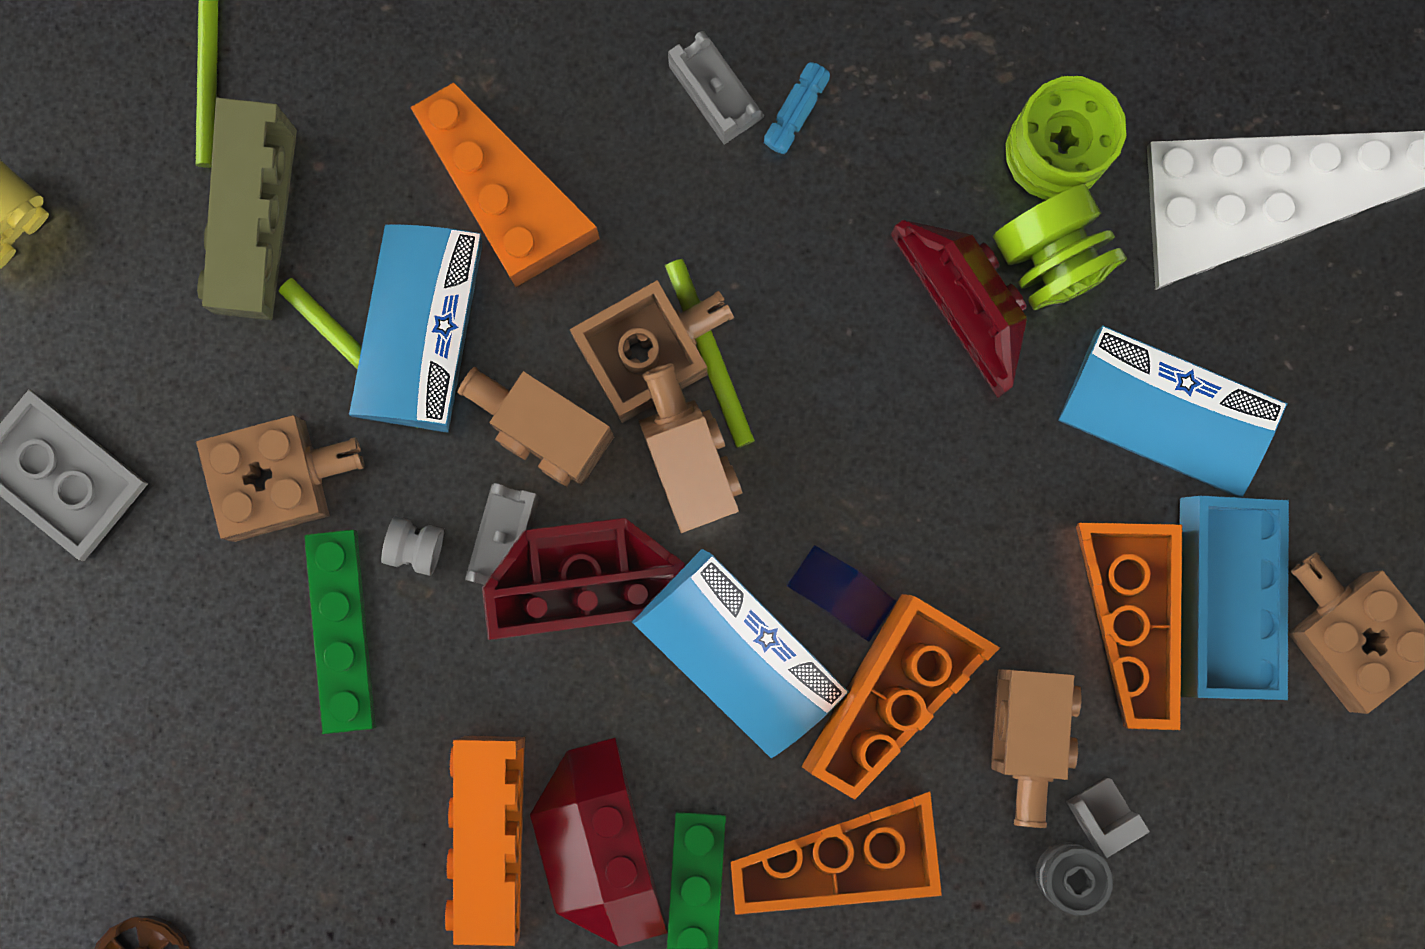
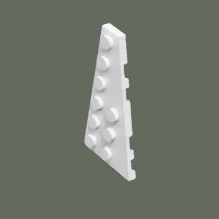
M1425 131L1150 142L1147 146L1155 290L1194 274L1197 275L1213 269L1218 265L1239 257H1245L1311 232L1332 222L1351 217L1385 202L1388 203L1425 189Z

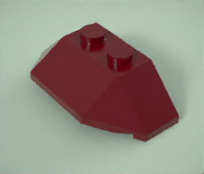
M902 220L894 226L891 233L892 238L997 398L1002 396L1013 387L1027 317L1023 312L1027 306L1022 295L1013 284L1005 285L996 271L999 268V262L986 243L983 242L979 245L971 234Z
M626 518L524 530L482 587L488 640L633 621L685 567V564Z
M616 737L568 750L530 813L556 914L619 947L667 934V926Z

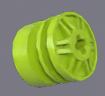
M1061 76L1044 83L1023 107L1022 112L1012 124L1005 143L1006 163L1015 181L1029 194L1045 200L1081 184H1085L1090 189L1121 153L1127 136L1125 114L1117 98L1106 87L1086 77ZM1054 140L1061 141L1060 146L1062 150L1066 151L1065 154L1058 152V144L1053 142Z
M1085 184L1072 187L1036 205L1004 225L993 235L1008 265L1018 264L1029 259L1034 263L1035 267L1018 281L1021 289L1044 281L1046 286L1027 299L1033 310H1038L1052 304L1065 303L1106 280V277L1127 259L1122 248H1116L1100 256L1098 255L1097 250L1112 241L1115 236L1111 230L1102 231L1091 236L1087 235L1085 228L1098 218L1101 211Z

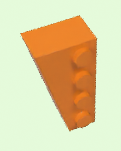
M454 82L410 107L515 287L600 239L597 227Z
M901 594L848 685L847 690L849 693L837 704L801 767L855 800L901 752L900 749L906 742L934 718L933 714L953 693L957 694L970 680L969 677L985 660L988 661L1000 647L919 598Z

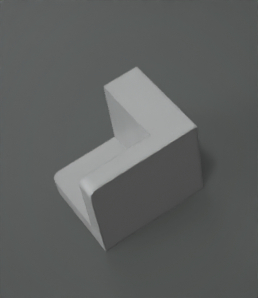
M1110 778L1100 780L1066 801L1096 853L1105 858L1110 857L1150 832L1141 816L1129 809L1113 780Z

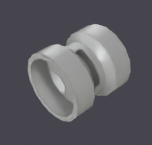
M394 516L385 536L381 563L394 567L411 563L415 572L432 576L440 556L444 529L427 525L419 530V527L414 526L411 520Z

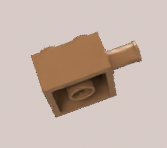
M656 280L570 329L576 344L621 423L654 406L649 387L643 377L645 372L672 363L681 389L708 375L707 365L695 346L697 344L695 339L724 322L734 319L728 304L725 305V299L719 291L680 313L678 309L674 310L660 283ZM635 343H639L642 348L651 346L652 348L647 352L649 359L643 363H640L637 358L628 360L627 358L632 355L630 346Z
M671 363L656 367L643 374L658 414L639 420V424L680 532L684 533L739 512L734 497L743 493L734 468L730 465L727 456L719 458L717 453L718 449L725 447V443L716 419L713 418L710 410L701 412L695 400L686 403L674 372V365Z
M473 367L462 381L457 392L494 415L489 423L499 432L495 440L501 443V446L523 460H526L530 453L542 460L538 468L565 487L569 485L571 480L583 486L614 438L608 425L524 371L512 389L509 390L480 372L478 368Z
M295 415L196 441L220 539L232 542L329 517L330 514L322 487V478L364 468L363 456L359 457V454H355L362 452L356 437L348 441L314 449L311 444L306 421ZM262 469L272 473V478L265 481V490L256 486L255 482L256 479L261 477Z
M1316 552L1304 559L1302 566L1300 564L1296 565L1291 570V573L1299 579L1319 606L1316 611L1291 629L1288 635L1349 712L1368 714L1425 669V623L1384 571L1363 573L1348 586L1343 587L1322 561L1321 556ZM1363 633L1370 635L1369 651H1363L1361 647L1366 642Z
M998 669L991 769L1004 775H1013V778L1018 779L1014 825L1046 828L1048 782H1053L1054 779L1068 780V768L1075 769L1078 741L1077 738L1070 737L1072 716L1078 717L1080 714L1081 687L1074 686V675Z

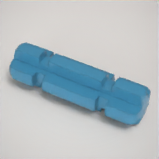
M809 62L800 75L799 81L801 83L794 85L776 116L777 123H772L764 136V144L770 149L781 154H785L794 141L795 135L793 133L800 131L818 100L817 93H822L829 81L830 72L814 62Z

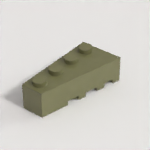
M216 98L208 223L204 232V248L206 250L205 269L200 272L197 285L198 298L202 300V306L213 314L272 320L297 133V129L277 104Z

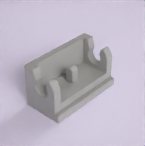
M700 31L695 36L696 40L684 49L678 44L668 51L669 68L725 145L763 119L764 114L704 31Z
M496 483L491 485L465 580L482 585L487 582L524 530L532 529L540 500L538 495L524 490L510 489Z

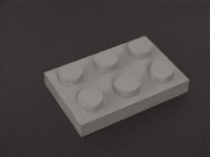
M28 389L0 423V496L75 558L85 561L148 483L36 392Z

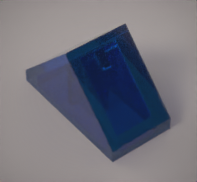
M815 545L787 585L792 591L867 642L871 640L896 603L895 599L860 571Z

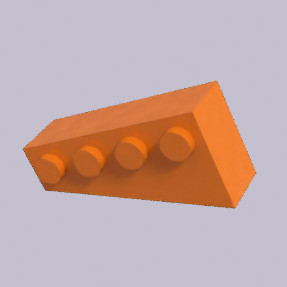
M1078 523L1076 526L1123 726L1128 729L1180 730L1182 525Z
M463 736L453 740V747L450 753V776L453 777V798H450L448 809L449 828H453V849H449L447 855V879H453V900H447L445 910L446 931H453V945L515 946L520 939L525 737Z
M930 792L730 863L735 915L942 896Z

